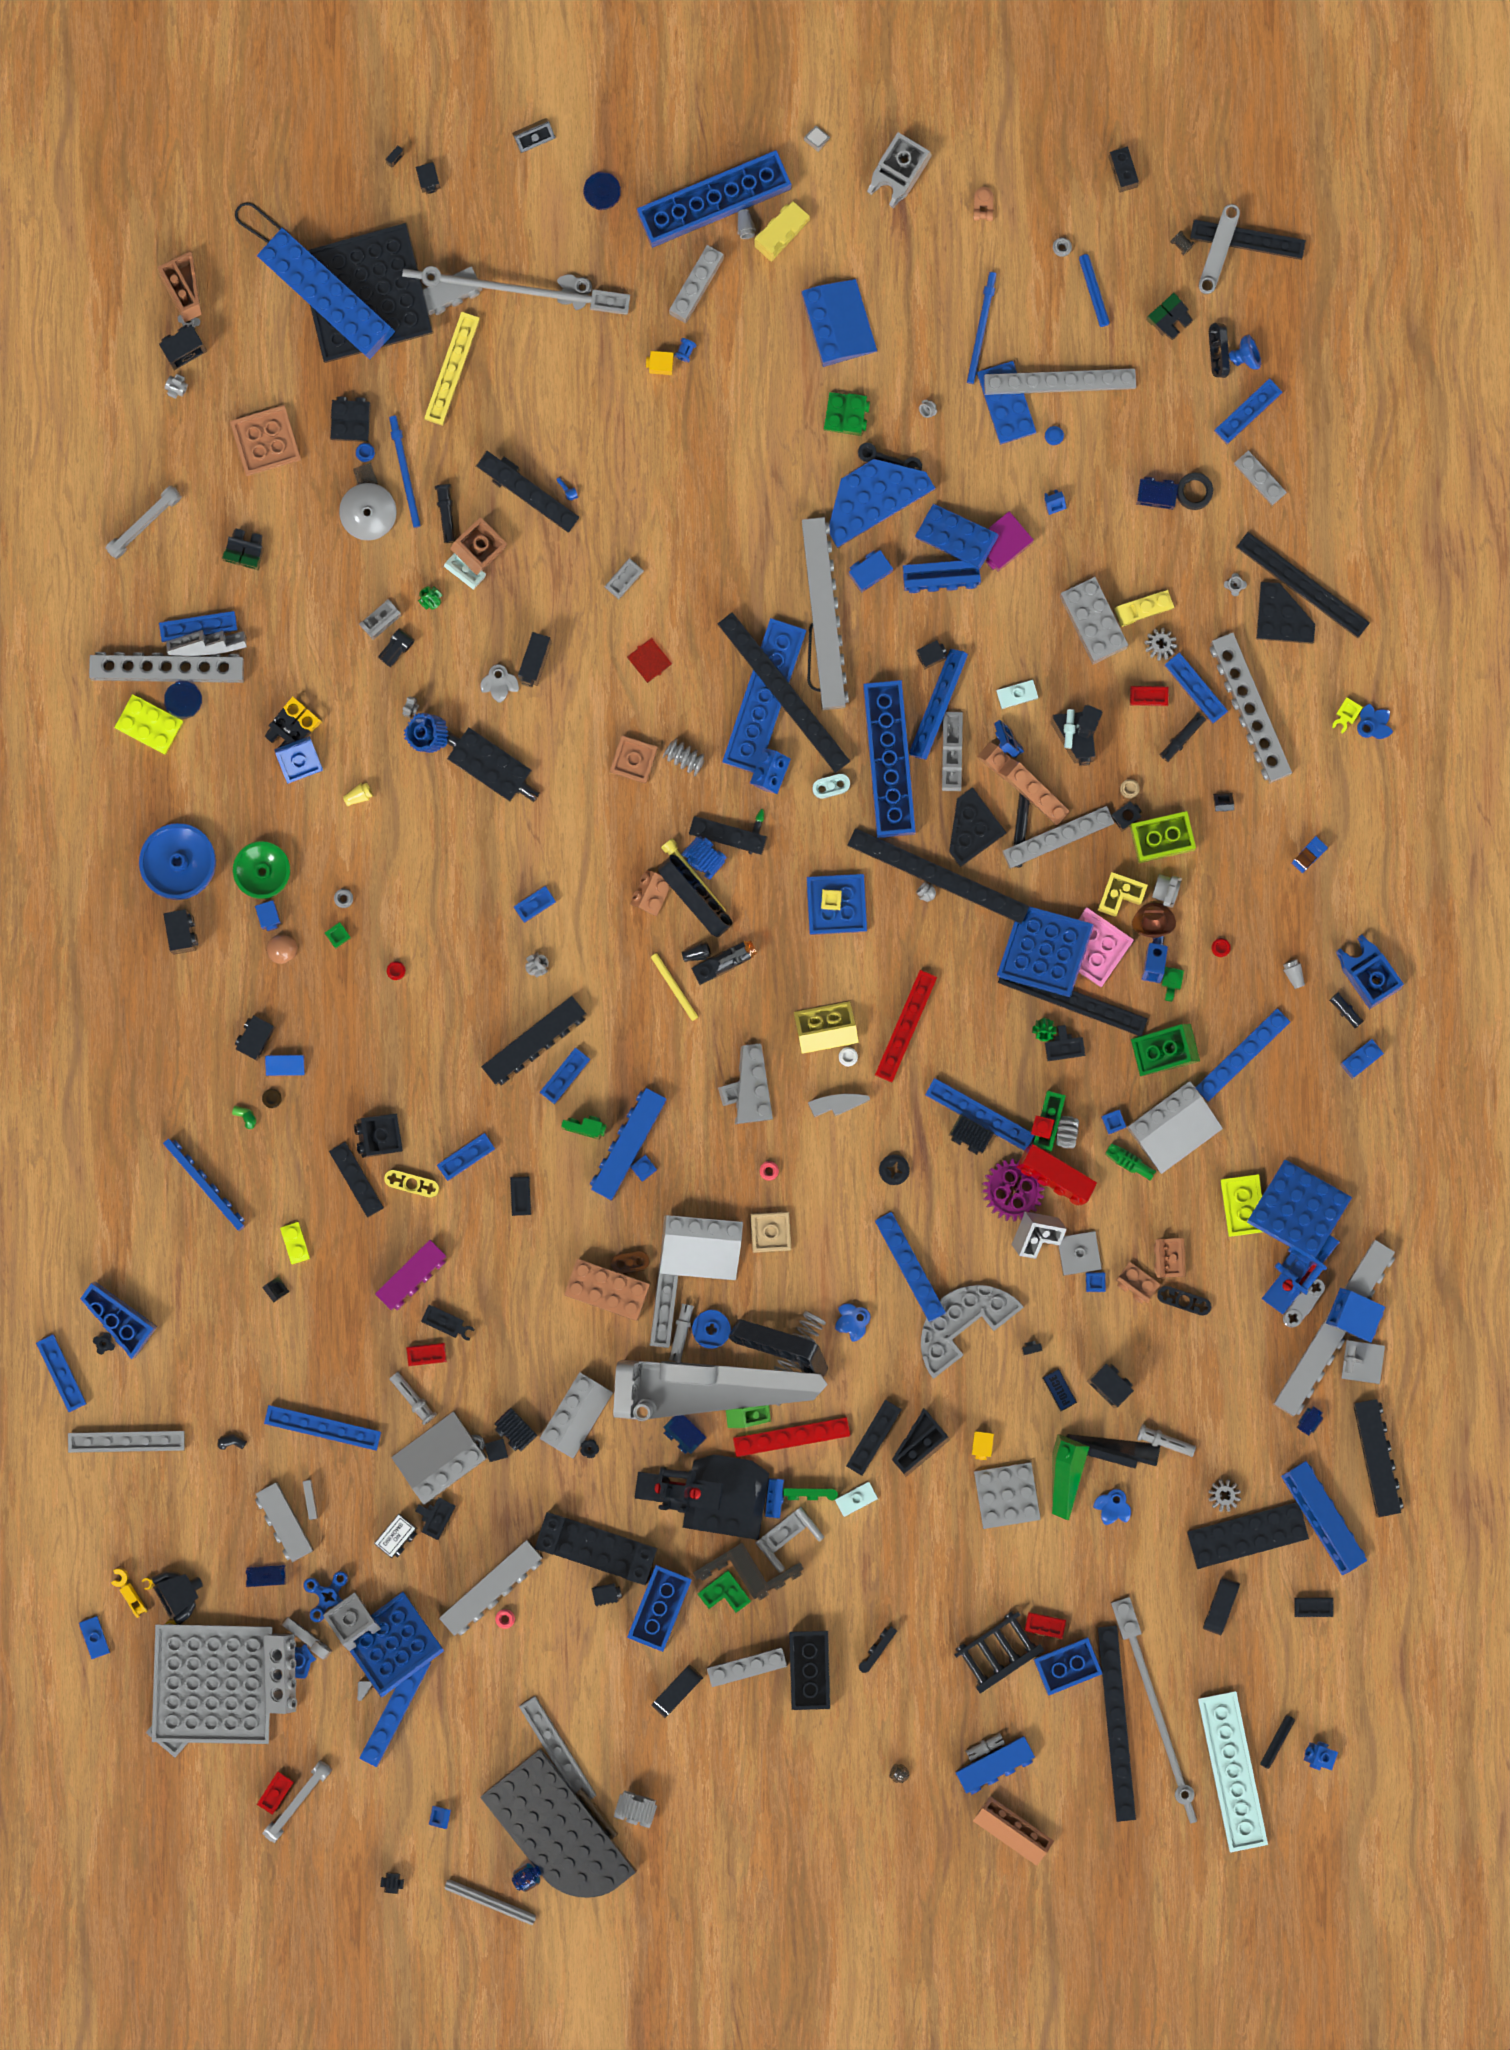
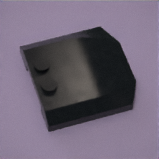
M713 1454L694 1460L692 1470L696 1472L695 1480L723 1483L720 1510L690 1506L689 1512L684 1514L682 1528L759 1540L769 1472L752 1460Z

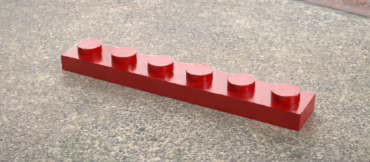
M919 970L874 1076L890 1083L893 1082L937 980L936 976Z
M846 1417L733 1438L736 1457L850 1437V1431Z

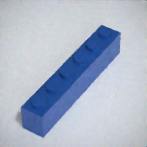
M647 1088L645 1091L641 1090L636 1098V1101H638L635 1108L631 1107L627 1118H629L627 1124H622L617 1133L620 1135L617 1142H612L608 1150L611 1152L608 1159L604 1158L599 1166L602 1169L598 1176L594 1175L590 1182L592 1191L610 1201L613 1200L667 1101L666 1098Z
M1307 1461L1281 1476L1341 1575L1351 1572L1366 1562L1367 1559L1364 1551L1356 1543L1353 1533L1348 1530L1344 1518L1337 1512L1334 1502L1324 1491L1323 1484L1318 1481L1313 1468Z
M432 1662L426 1664L395 1688L359 1759L378 1767Z

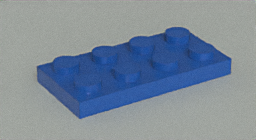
M1013 361L977 372L1000 445L1036 434L1024 393L985 395L984 375L1017 373Z
M935 504L931 506L915 535L918 540L977 568L982 567L999 536L997 533Z

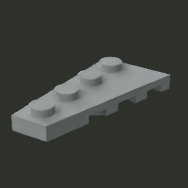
M762 1045L741 1046L740 1080L738 1081L739 1092L738 1100L736 1101L737 1117L735 1118V1124L772 1120L773 1116Z

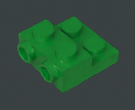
M829 392L824 431L861 436L862 431H866L867 420H864L865 412L869 413L870 401H867V396Z
M589 1115L588 1118L583 1119L582 1125H580L579 1120L568 1118L567 1121L563 1120L561 1128L565 1131L599 1140L600 1136L604 1137L607 1126L600 1122V1118Z

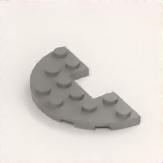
M983 1285L963 1287L944 1296L940 1303L946 1314L930 1323L926 1318L921 1334V1353L931 1377L934 1379L963 1356L952 1339L982 1316L990 1328L995 1331L1024 1308L1023 1305L1007 1292Z

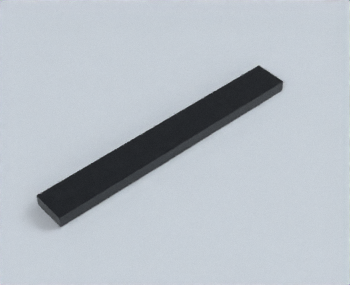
M1249 532L1246 533L1236 546L1238 550L1356 638H1359L1370 624V622Z
M1003 978L998 980V984L1139 1037L1142 1036L1148 1018L1076 991H1072L1071 997H1067Z

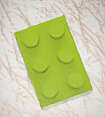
M1187 811L1130 825L1138 864L1195 851L1196 849Z

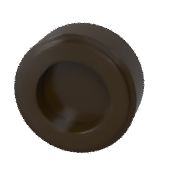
M269 1089L264 1092L262 1102L266 1107L273 1109L281 1104L282 1097L277 1090Z

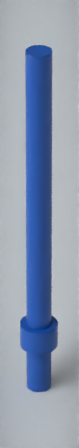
M989 272L987 285L984 286L983 290L984 300L967 378L968 384H974L991 299L995 293L994 284L997 273Z
M397 416L389 417L392 432H390L391 438L395 442L413 528H418L421 525L404 453L402 430H399Z

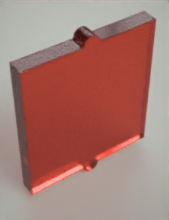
M652 638L642 646H637V649L627 656L628 660L647 683L656 676H661L662 672L672 665Z

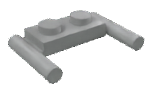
M802 1507L798 1508L756 1542L779 1573L785 1567L775 1556L774 1552L807 1527L818 1541L824 1538V1535Z

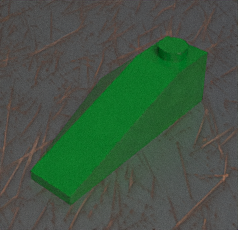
M1057 1434L1052 1452V1514L1069 1520L1089 1446Z

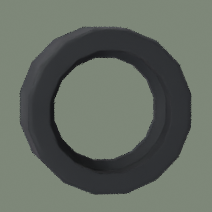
M1194 472L1187 474L1181 479L1176 493L1182 506L1190 510H1199L1208 505L1212 499L1214 489L1212 482L1207 476ZM1196 480L1204 484L1206 496L1200 502L1187 500L1184 495V487L1188 482Z

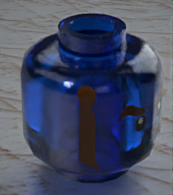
M525 1863L514 1870L512 1882L517 1890L528 1892L540 1884V1876L542 1874L536 1865L533 1866L530 1863Z

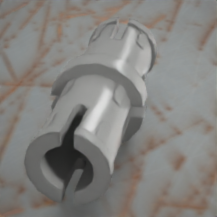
M998 1733V1735L986 1741L982 1740L980 1744L965 1751L970 1761L984 1754H990V1751L1005 1745L1001 1734Z

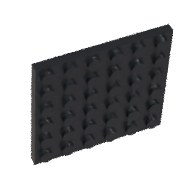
M407 223L307 250L395 331L382 347L434 333L421 279L402 276L403 269L419 271ZM310 305L324 363L362 353Z

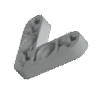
M287 1617L282 1624L291 1633L310 1646V1650L323 1660L327 1659L332 1652L328 1646L291 1618Z

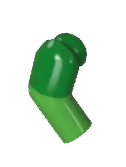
M234 1105L232 1115L242 1117L245 1127L253 1129L256 1124V1117L250 1109Z

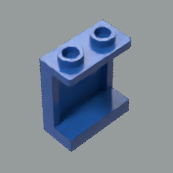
M1340 1288L1326 1324L1348 1332L1361 1340L1372 1342L1378 1324L1383 1317L1385 1306L1355 1292Z

